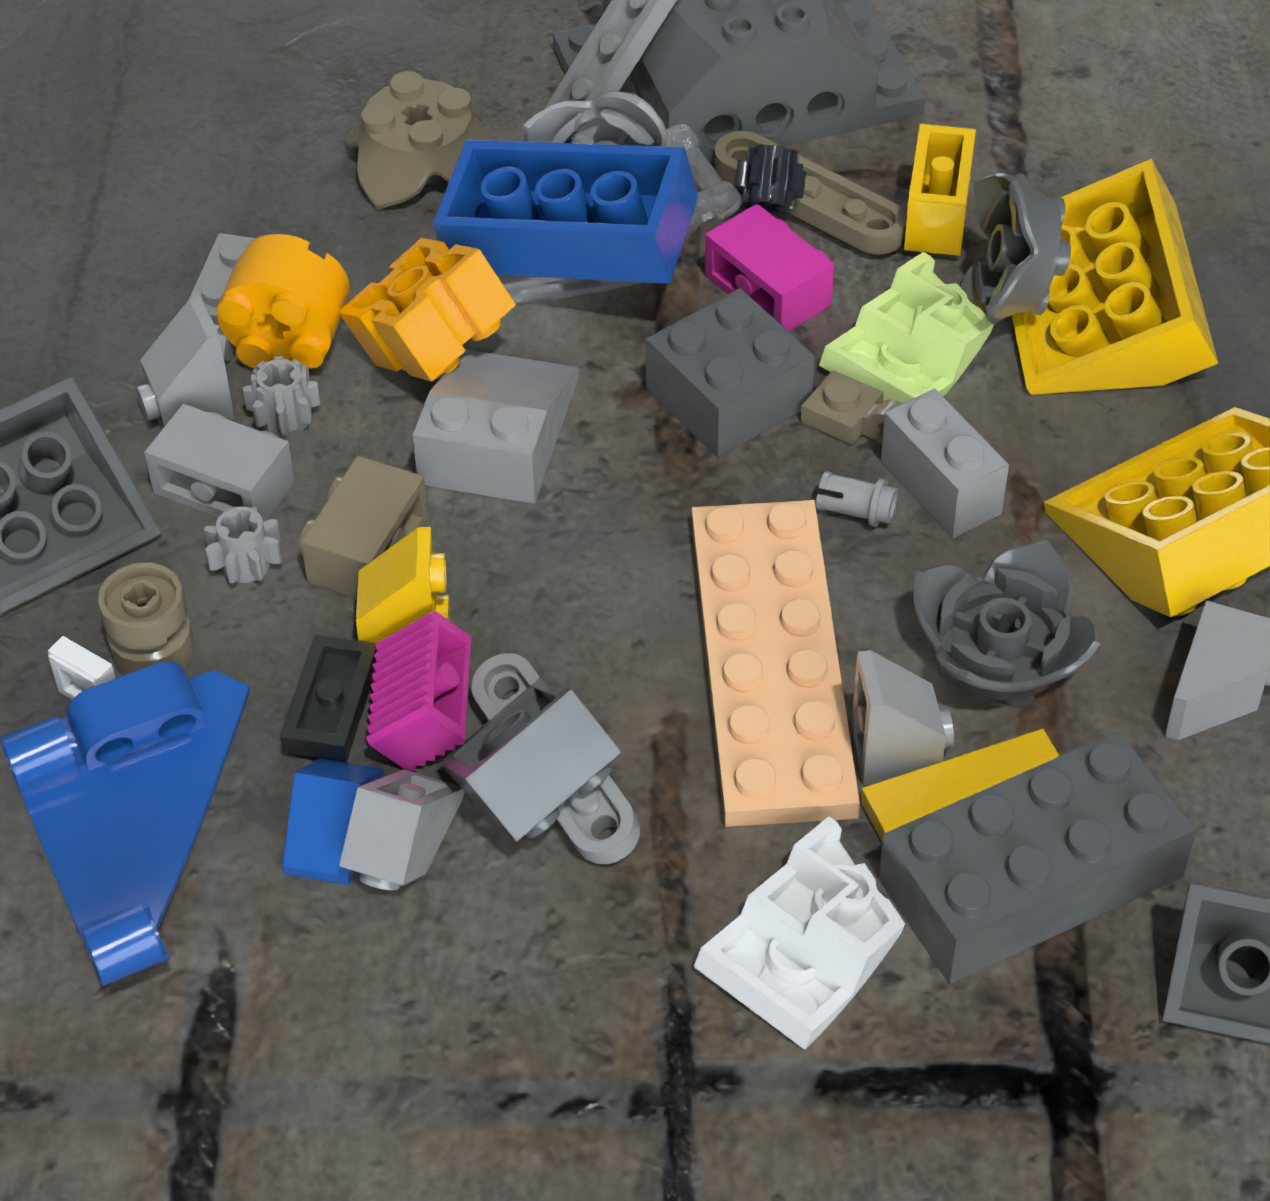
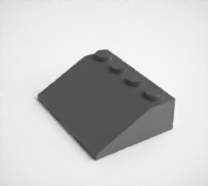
M72 376L0 410L1 617L160 538L162 535Z

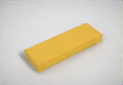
M1040 729L864 787L861 790L860 802L883 843L884 833L1059 757V754L1044 729Z

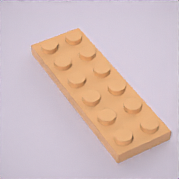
M815 500L692 507L691 524L725 827L824 821L828 816L834 820L858 819L860 801Z

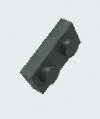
M314 635L280 735L283 752L347 762L372 684V674L375 670L373 664L377 662L373 654L378 652L374 645L376 643Z

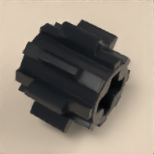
M759 144L756 147H749L747 160L737 161L734 186L738 188V194L742 195L741 203H743V206L750 208L758 204L767 212L776 214L792 211L794 199H802L804 197L806 171H803L804 165L799 163L798 152L780 145Z

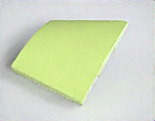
M922 252L897 269L890 289L861 307L855 327L825 346L819 366L829 372L834 370L883 391V402L886 400H897L905 403L934 388L944 396L977 355L990 335L994 324L988 321V316L979 307L968 300L967 294L957 283L944 284L933 272L935 260L930 255Z

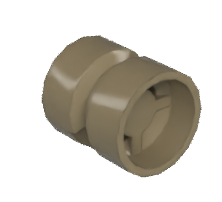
M152 562L134 563L119 568L108 576L99 589L98 606L107 632L111 656L117 671L124 676L162 662L178 663L185 670L194 656L195 642L190 620L187 616L183 588L178 576L167 567Z

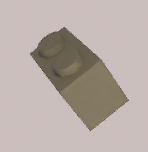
M357 455L344 477L338 476L332 483L327 503L316 520H309L300 535L298 549L299 553L303 555L307 583L357 599L358 571L416 528L423 527L428 519L424 476Z

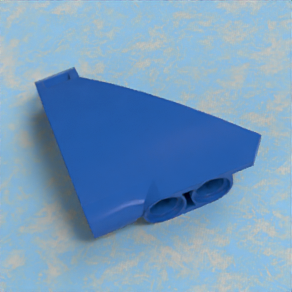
M162 662L79 693L68 704L66 708L67 716L59 719L58 716L0 736L5 756L26 809L102 986L171 959L170 954L165 950L157 929L175 892L201 829L250 694V686L215 670L188 679L182 665L178 663Z

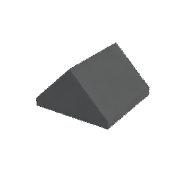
M1195 881L1189 882L1175 934L1162 1021L1270 1044V897Z

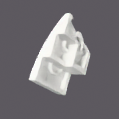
M829 816L794 844L787 864L748 895L741 915L701 947L694 965L697 970L804 1050L820 1036L852 1000L886 956L905 926L904 921L890 900L878 891L876 879L866 864L855 865L840 842L841 827Z

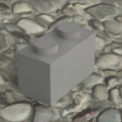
M935 388L885 412L881 463L952 539L1002 514L1009 464Z
M182 404L144 452L154 494L219 517L225 509L240 506L251 508L254 506L257 507L263 522L267 521L295 483L288 441L279 438L271 432L258 431L228 420L218 413L206 412L186 404Z

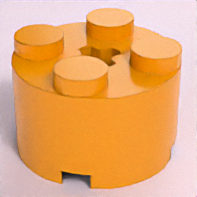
M265 235L249 243L247 249L237 259L216 309L218 324L223 334L236 347V356L243 364L251 368H257L256 365L262 361L267 363L275 360L274 356H283L284 359L290 361L296 359L301 362L302 366L307 365L310 369L317 368L322 364L341 320L339 310L347 304L350 295L348 276L334 257L327 253L325 259H322L315 253L307 250L310 242L291 235Z

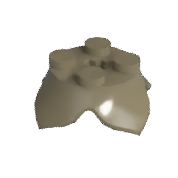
M404 71L394 75L390 81V86L384 87L369 99L361 113V118L346 132L345 143L352 150L359 149L357 172L360 185L374 207L380 210L410 200L421 192L428 179L433 175H439L449 183L465 141H491L480 123V113L471 108V96L466 90L454 88L443 82L423 79L415 72Z

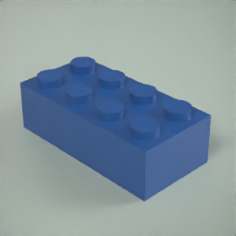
M466 140L432 226L438 241L444 242L449 250L455 244L480 249L496 275L670 284L698 200V193L685 147Z

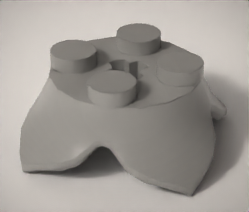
M619 91L606 92L598 98L588 101L568 100L554 103L532 116L523 127L524 142L671 147V140L667 135L664 123L652 106L634 94Z

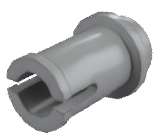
M829 471L824 472L819 488L840 492L843 494V497L828 493L823 495L817 494V510H827L868 519L869 526L877 527L879 522L891 523L896 510L898 488L888 486V481L880 478L877 483L835 475Z

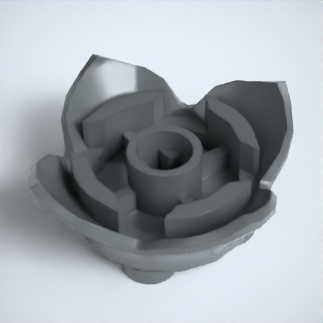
M997 172L974 180L973 184L976 214L981 232L985 233L990 242L988 254L980 259H976L965 274L960 288L967 294L968 300L988 316L987 319L991 324H997L1004 318L1018 313L1042 315L1048 304L1049 288L1054 275L1063 276L1070 261L1069 241L1061 240V226L1065 214L1064 199L1042 194L1030 184L1022 173L1013 176Z
M1048 540L1010 548L996 556L985 572L979 577H971L961 567L951 565H938L916 570L913 584L914 612L922 631L936 653L939 674L946 681L956 683L973 695L1001 701L1013 708L1026 707L1034 701L1037 693L1046 690L1053 682L1072 675L1092 660L1101 648V635L1098 627L1085 616L1074 617L1071 613L1073 586L1069 570Z

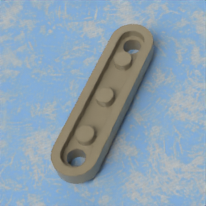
M734 131L725 134L715 145V171L722 179L735 185L737 161L747 160L749 147H756L759 144L774 146L779 144L750 131ZM799 155V163L804 165L803 171H806L804 197L802 199L795 198L793 210L786 212L870 254L881 255L891 253L903 245L907 215L901 206Z

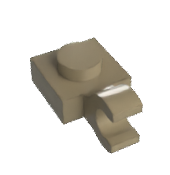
M832 370L802 404L801 423L851 445L862 434L875 440L882 446L885 412L903 403L897 400H886L883 402V391Z

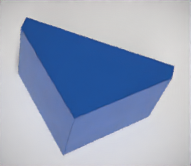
M320 758L294 772L282 866L284 874L350 885L354 871L340 867L339 864L357 788L385 777L384 769Z

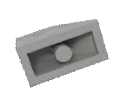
M201 296L189 299L140 359L145 384L136 387L137 396L146 420L150 421L157 418L161 429L166 426L182 404L206 412L218 413L228 420L235 419L220 335Z
M1206 600L1174 696L1165 737L1178 741L1258 710L1265 685L1270 686V618Z
M871 650L857 652L851 736L862 784H876L943 762L944 750L954 747V728L949 709L939 710L933 684Z
M405 769L359 786L339 866L361 873L360 881L362 883L384 890H398L400 885L404 886L425 875L463 800L464 790L459 785Z

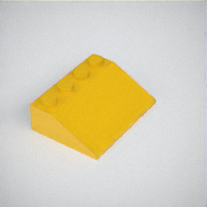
M1152 158L1060 197L1065 202L1061 240L1069 241L1071 246L1068 268L1063 276L1054 275L1049 288L1048 304L1042 315L1029 313L1012 315L1025 384L1029 393L1037 395L1163 386L1219 364L1176 203Z
M1234 407L1044 501L1045 512L1131 600L1168 617L1187 614L1193 611L1198 603L1223 590H1230L1243 585L1248 577L1270 566V419Z

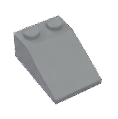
M465 349L466 351L459 357L460 362L457 367L449 374H444L429 391L413 432L417 474L424 476L425 486L535 504L579 378V367Z

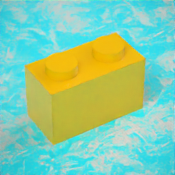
M920 124L908 199L904 250L961 256L976 129Z

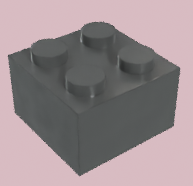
M741 288L646 338V389L717 458L801 412L802 404L813 391L814 355Z

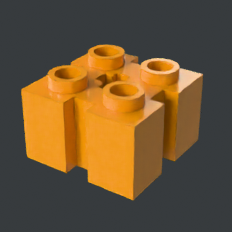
M420 238L388 267L391 270L390 274L379 283L371 282L339 310V314L375 366L396 372L402 369L410 376L432 382L434 379L441 378L444 374H449L457 367L460 362L459 357L466 351L462 346L470 338L473 341H480L492 335L502 323L501 318L516 304L480 249L455 244L449 250L444 242Z

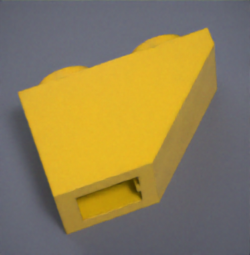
M431 527L416 528L358 571L356 626L359 641L378 643L434 611H437L451 622L450 595H438V592H446L447 589L445 553H434Z

